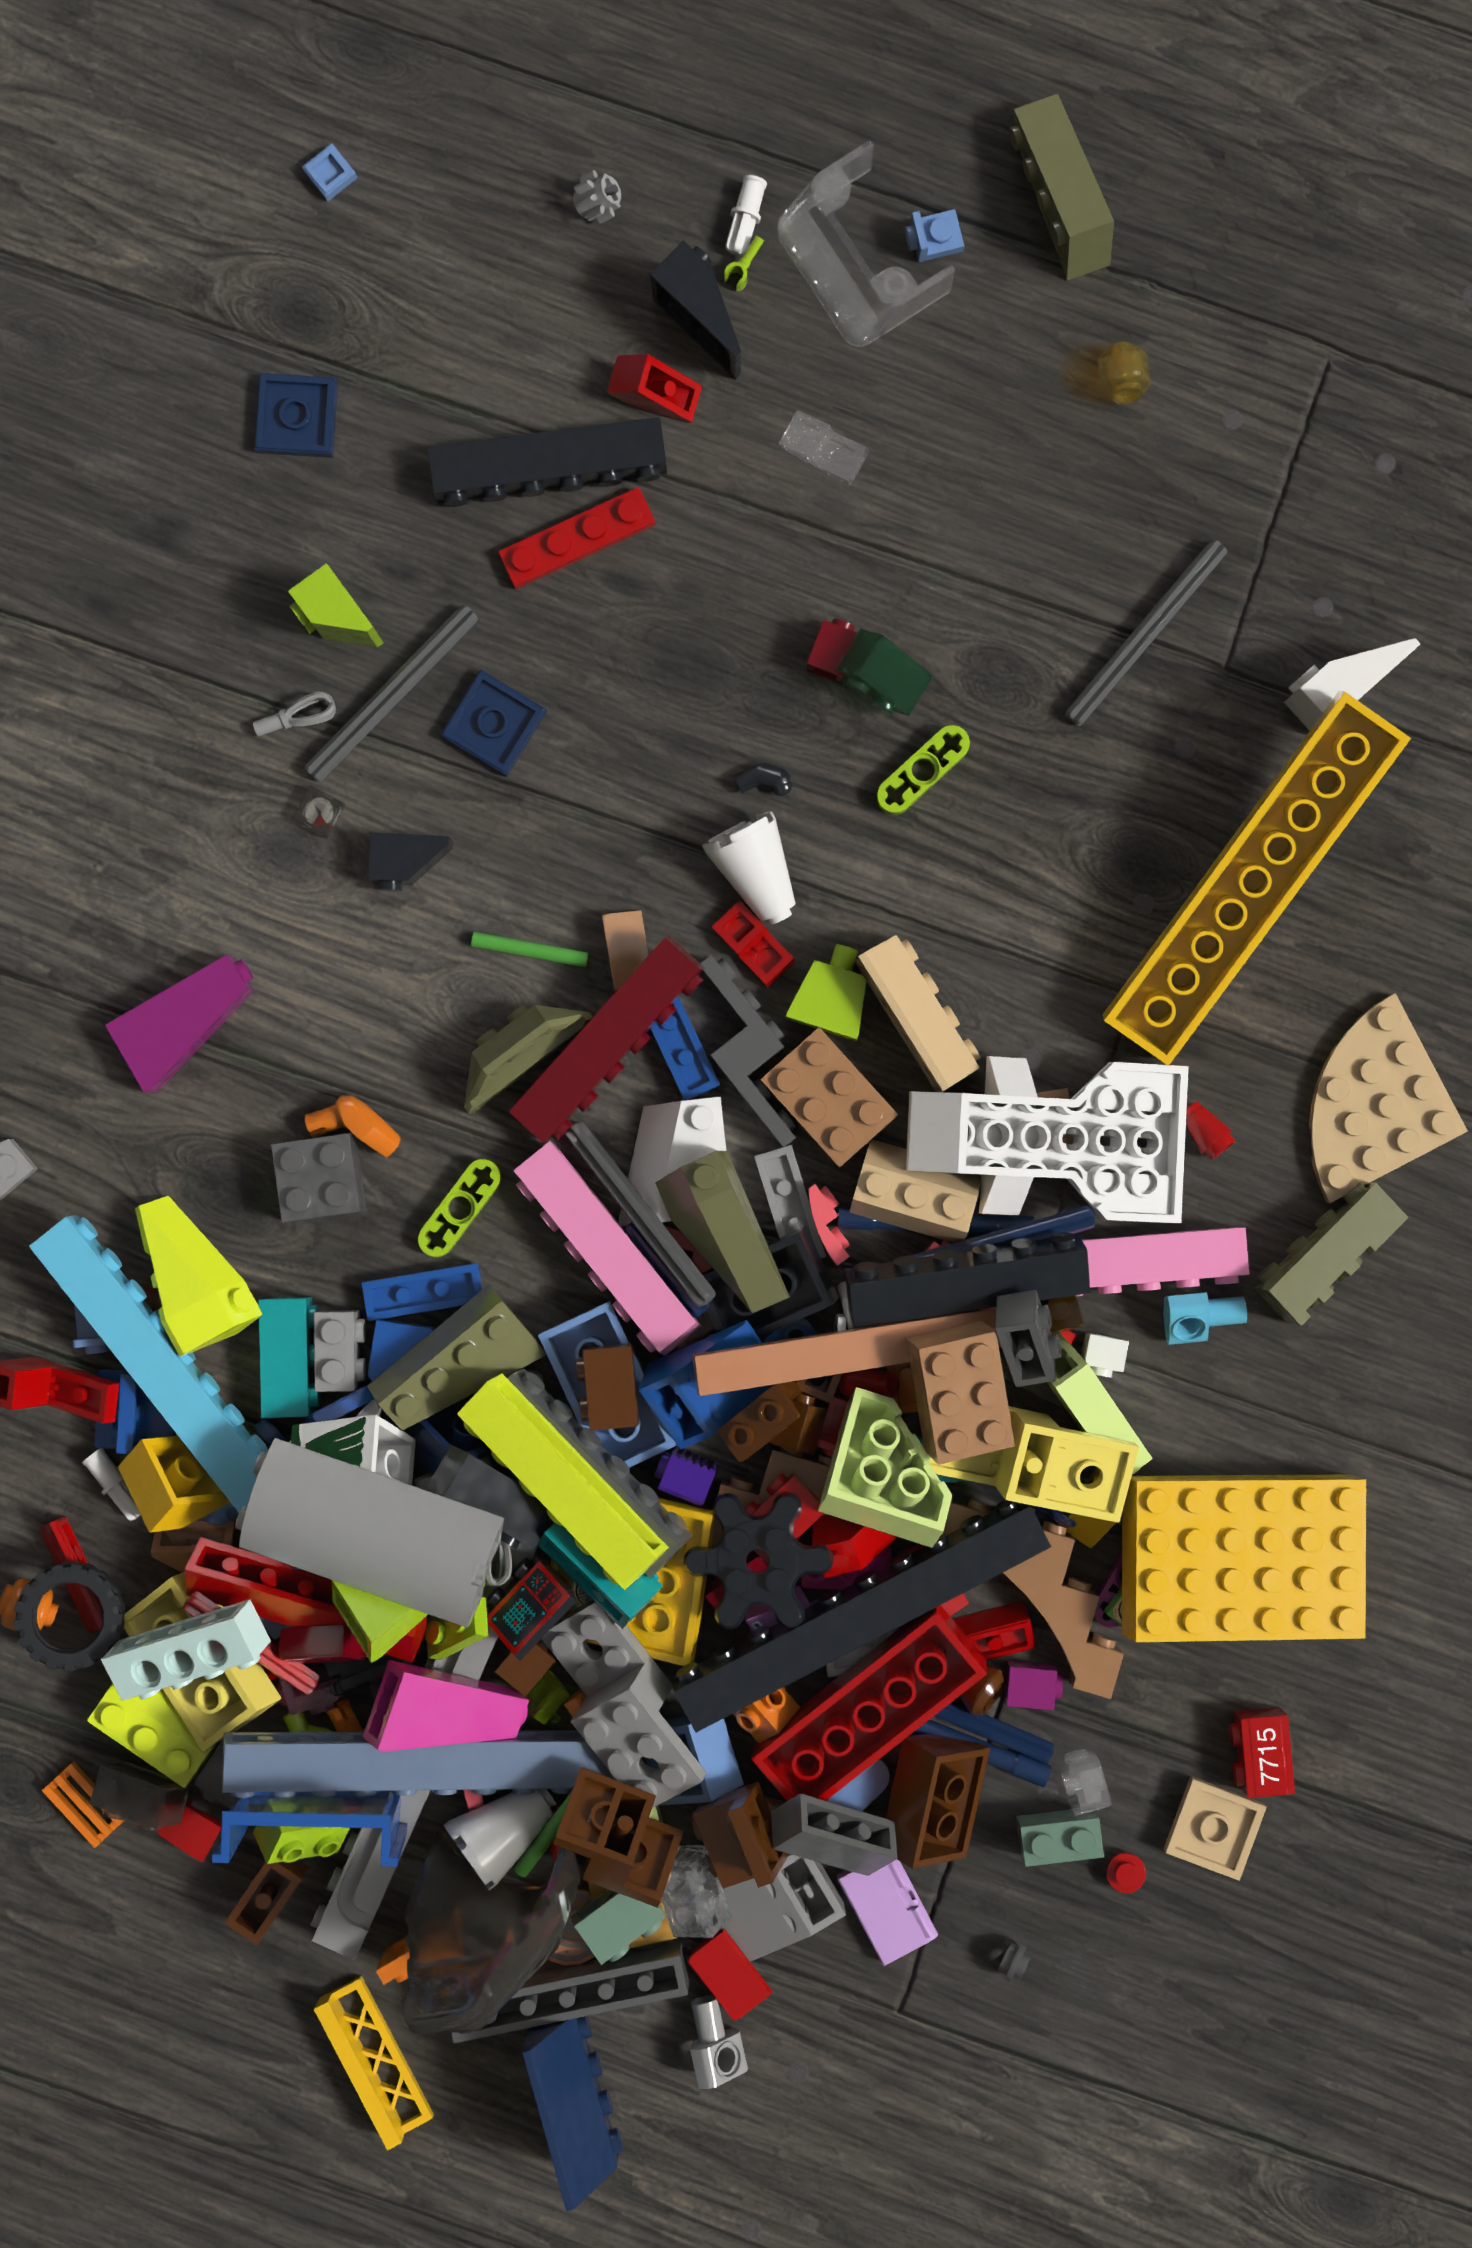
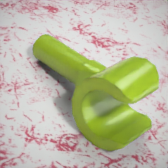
M757 235L743 257L738 262H732L725 268V283L733 273H738L742 276L737 283L736 291H741L746 287L747 269L764 242Z

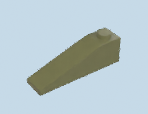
M715 1151L678 1168L655 1182L672 1222L752 1313L790 1298L728 1151Z

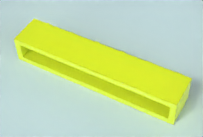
M503 1374L488 1380L457 1413L464 1421L466 1430L472 1436L481 1439L492 1450L491 1454L495 1461L511 1470L519 1479L521 1488L530 1496L536 1497L547 1508V1514L551 1520L568 1530L575 1538L577 1547L583 1553L591 1555L603 1567L604 1575L612 1583L620 1585L626 1590L669 1548Z

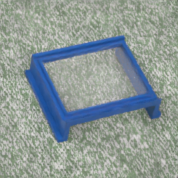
M336 1791L335 1795L329 1797L315 1796L312 1792H296L291 1797H276L271 1795V1792H255V1795L252 1797L236 1798L229 1811H222L221 1840L212 1854V1863L230 1862L248 1826L382 1828L380 1866L397 1867L408 1831V1823H400L401 1795H396L392 1791H377L372 1796H357L352 1791Z

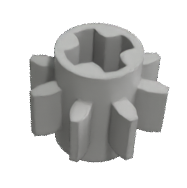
M595 170L580 177L581 183L574 186L575 193L573 195V202L577 212L582 217L588 219V221L597 218L600 224L615 217L614 210L620 208L619 202L621 201V190L616 180L606 173L598 176Z

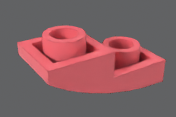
M813 1184L808 1188L812 1217L821 1242L833 1262L838 1266L850 1257L844 1250L850 1244L837 1226L830 1231L826 1225L839 1216L834 1210L839 1203L826 1186L819 1190Z

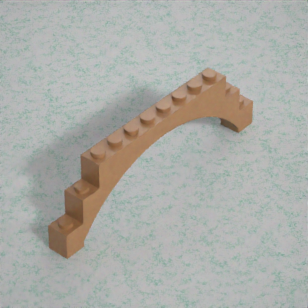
M772 1446L759 1491L752 1489V1482L731 1476L730 1482L721 1480L716 1498L724 1493H731L740 1499L743 1508L753 1500L759 1505L769 1495L765 1489L782 1473L787 1478L794 1472L821 1500L832 1457L819 1454L817 1460L804 1456L803 1453ZM951 1492L952 1499L943 1533L948 1535L956 1531L964 1520L972 1516L981 1515L982 1517L992 1512V1505L972 1498L969 1499L968 1504L953 1500L955 1494ZM717 1518L712 1546L717 1544L722 1536V1526ZM1045 1521L1041 1527L1051 1548L1003 1573L1030 1599L1045 1618L1057 1638L1071 1669L1068 1680L1074 1689L1111 1699L1124 1653L1118 1646H1115L1116 1640L1097 1633H1093L1092 1639L1088 1638L1099 1595L1094 1590H1090L1092 1584L1087 1581L1069 1577L1068 1582H1063L1075 1539L1071 1535L1066 1534L1067 1527Z

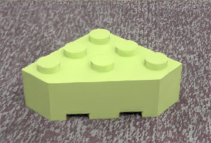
M856 1387L845 1408L818 1511L932 1548L944 1531L952 1494L945 1482H941L930 1465L931 1459L916 1434H911L901 1417L902 1411L895 1400Z

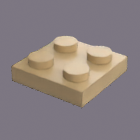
M1190 1776L1163 1850L1167 1854L1240 1881L1267 1806L1257 1800Z

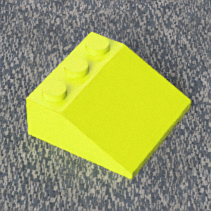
M112 1684L87 1720L90 1724L183 1788L194 1779L217 1745L215 1744L202 1752L163 1689L146 1699H139L136 1696L122 1701L114 1684Z

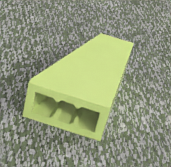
M1057 1333L1062 1355L1061 1358L1056 1359L1055 1381L1047 1382V1384L1082 1432L1135 1442L1139 1446L1132 1474L1138 1472L1142 1466L1153 1458L1088 1363L1061 1333Z

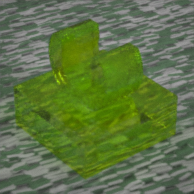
M547 1670L527 1694L526 1698L529 1699L527 1708L533 1718L544 1725L549 1719L559 1722L562 1718L556 1710L563 1702H567L571 1696L558 1676Z

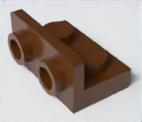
M795 1381L774 1384L717 1430L737 1461L742 1462L748 1459L800 1417V1413L792 1402L795 1397L802 1393Z

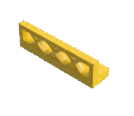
M359 1976L321 1996L314 2011L388 2151L402 2143L406 2132L433 2119L434 2113L363 1977ZM357 1990L364 2003L361 2016L345 2012L339 1998ZM367 2011L372 2020L365 2018ZM351 2022H352V2023H355V2024H358L357 2029H356V2032H355V2030H354V2028H353ZM362 2026L378 2030L382 2038L379 2051L363 2047L359 2039ZM385 2045H386V2047H387V2049H388L390 2055H389V2054H386V2053H383L384 2048H385ZM369 2057L376 2059L374 2066ZM380 2061L397 2066L400 2072L397 2086L380 2080L377 2074ZM403 2080L407 2085L408 2089L401 2088ZM387 2092L394 2094L392 2101ZM398 2096L414 2100L421 2113L402 2122L395 2108Z

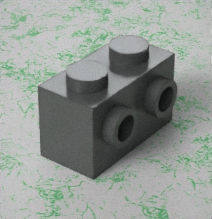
M1037 1290L997 1296L995 1329L1016 1387L1055 1381L1056 1359L1061 1358L1062 1355L1058 1335H1051L1050 1332L1052 1321L1048 1305H1041Z

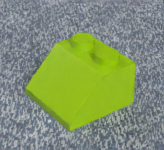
M327 563L288 591L296 601L290 605V608L310 634L317 630L325 640L377 648L383 644L374 627Z

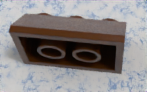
M931 1733L909 1736L902 1741L886 1819L895 1821L897 1860L911 1869L966 1858L990 1747Z

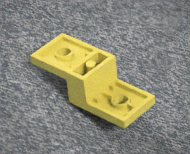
M1008 1406L1014 1447L940 1465L930 1457V1465L936 1474L995 1486L1005 1500L1119 1523L1139 1446L1135 1442L1062 1428L1048 1414ZM1088 1466H1097L1099 1468V1476L1096 1481L1091 1484L1081 1483L1080 1474L1082 1470Z

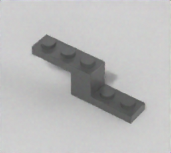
M710 955L700 963L705 967L703 973L746 1026V1028L711 1054V1058L782 1148H784L796 1138L792 1133L797 1128L783 1109L776 1113L767 1101L773 1096L759 1079L752 1083L748 1077L784 1049L780 1041L785 1036L772 1019L766 1023L756 1012L761 1006L747 988L740 992L732 982V979L737 975L723 958L716 961Z

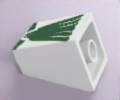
M378 1415L292 1425V1435L289 1443L412 1485L416 1439Z

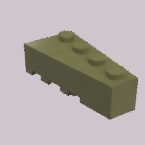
M1361 1182L1358 1183L1343 1197L1346 1200L1343 1206L1336 1212L1333 1209L1328 1210L1315 1222L1317 1230L1308 1238L1304 1235L1300 1236L1286 1249L1289 1255L1279 1265L1273 1262L1258 1275L1257 1278L1260 1282L1254 1289L1284 1322L1302 1326L1311 1317L1306 1310L1309 1307H1315L1319 1303L1324 1304L1335 1293L1332 1283L1336 1279L1340 1282L1352 1276L1363 1262L1359 1256L1364 1251L1368 1255L1375 1252L1409 1218L1377 1183H1368L1366 1185H1363Z

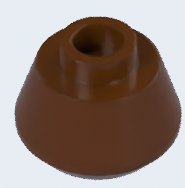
M987 1665L988 1674L959 1696L971 1715H984L996 1702L1007 1682L1002 1669Z

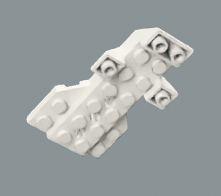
M987 1056L985 1094L909 1092L906 1171L981 1174L980 1214L1019 1215L1033 1178L1047 1177L1066 1178L1102 1220L1181 1223L1189 1066L1109 1062L1071 1099L1037 1096L1026 1058ZM1066 1130L1067 1134L1073 1135L1074 1138L1073 1144H1067V1146L1062 1141ZM1100 1137H1110V1146L1103 1147V1145H1100ZM1138 1138L1147 1139L1146 1148L1140 1149L1137 1146Z

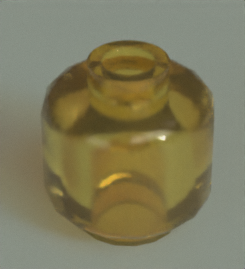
M1129 342L1115 343L1098 360L1102 393L1115 403L1130 404L1136 402L1151 385L1147 353L1139 346L1132 345Z

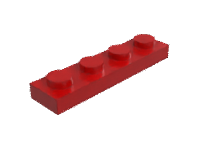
M637 487L498 552L515 589H519L656 526V522L640 487Z

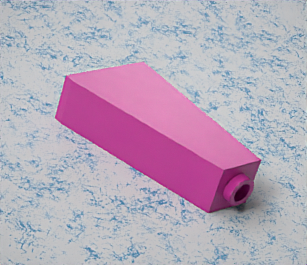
M389 1660L363 1738L377 1750L384 1752L517 1738L520 1726L523 1725L527 1717L529 1699L512 1687Z

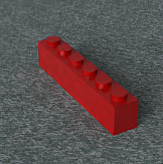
M200 1537L185 1567L187 1596H190L194 1591H198L217 1605L224 1607L250 1599L258 1616L291 1627L344 1625L349 1629L332 1602L331 1579L303 1569L294 1570V1566L202 1537ZM427 1616L390 1648L385 1655L413 1663L426 1632Z

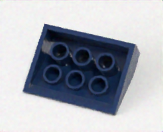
M588 2016L528 2028L522 2052L566 2211L575 2209L617 2169L619 2153L624 2151L620 2130L618 2127L612 2129L609 2114L613 2113L608 2089L601 2090L598 2076H601L603 2072L598 2052H591L587 2038L592 2037V2031Z

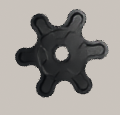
M783 1492L774 1499L769 1512L762 1516H753L745 1511L740 1499L736 1495L731 1493L719 1495L713 1503L712 1511L722 1526L721 1539L711 1547H692L686 1552L683 1560L685 1569L691 1575L698 1577L711 1575L721 1582L723 1597L714 1612L717 1623L723 1628L733 1629L741 1624L749 1608L760 1604L772 1610L777 1622L785 1628L798 1626L803 1621L805 1610L795 1595L797 1580L805 1574H825L831 1569L834 1561L833 1553L825 1545H804L796 1539L793 1531L794 1524L802 1512L800 1498L794 1493ZM761 1549L767 1553L770 1562L765 1571L757 1573L748 1567L746 1559L750 1551Z

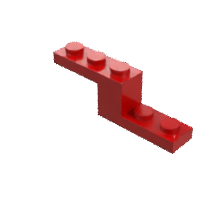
M36 1356L0 1361V1407L17 1410L48 1405L102 1424L115 1422L120 1383Z

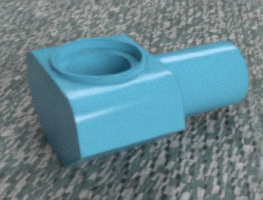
M1207 1292L1165 1297L1163 1317L1167 1343L1172 1345L1208 1341L1209 1327L1246 1323L1247 1307L1245 1298L1237 1296L1208 1299Z

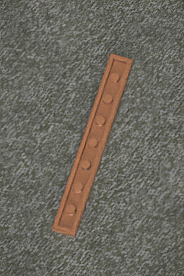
M996 1307L692 1354L697 1395L705 1396L909 1363L906 1338L981 1320L996 1331ZM997 1335L999 1348H1002L1001 1343H1000L999 1338H998V1335Z

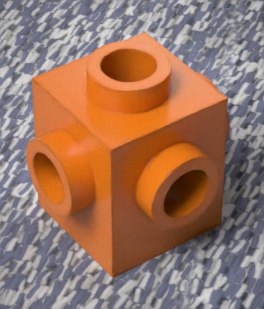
M783 1687L733 1713V1715L736 1717L738 1724L748 1731L758 1743H761L780 1733L801 1707Z

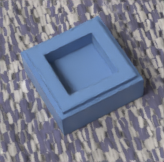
M332 143L302 166L304 173L327 202L358 178L355 171Z

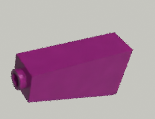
M227 954L105 1025L144 1093L154 1094L159 1091L253 993L254 990L249 981L254 979L243 959L237 961L235 957Z

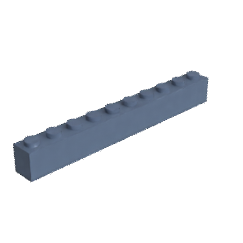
M519 1730L517 1738L387 1752L379 1751L363 1738L364 1732L224 1733L222 1792L230 1793L231 1796L237 1798L252 1797L255 1795V1792H271V1795L276 1797H291L296 1792H312L315 1796L329 1797L335 1795L336 1791H352L357 1796H372L377 1791H392L396 1795L410 1796L416 1794L417 1790H432L433 1793L438 1795H452L457 1790H472L476 1794L489 1795L494 1794L496 1789H512V1792L517 1794H532L535 1792V1789H551L555 1793L568 1794L574 1787L581 1767L616 1780L578 1730Z

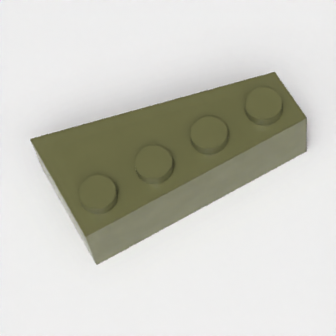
M1055 94L1014 109L1013 127L1009 128L1010 140L1014 150H1020L1026 178L1029 183H1032L1039 208L1045 219L1066 280L1068 281L1110 266L1114 219L1059 95Z
M487 1285L367 1387L377 1404L403 1431L479 1391L488 1380L500 1374L506 1377L547 1354L490 1285Z

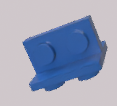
M103 1369L99 1371L98 1377L120 1384L115 1422L105 1424L96 1422L94 1445L96 1448L116 1449V1453L129 1454L141 1439L175 1436V1431L127 1370Z

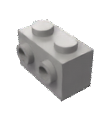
M321 1310L314 1312L315 1392L356 1391L361 1388V1382L366 1381V1359L361 1358V1342L366 1340V1321L361 1319L360 1310Z

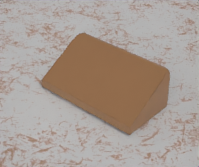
M641 910L602 915L615 992L649 956Z

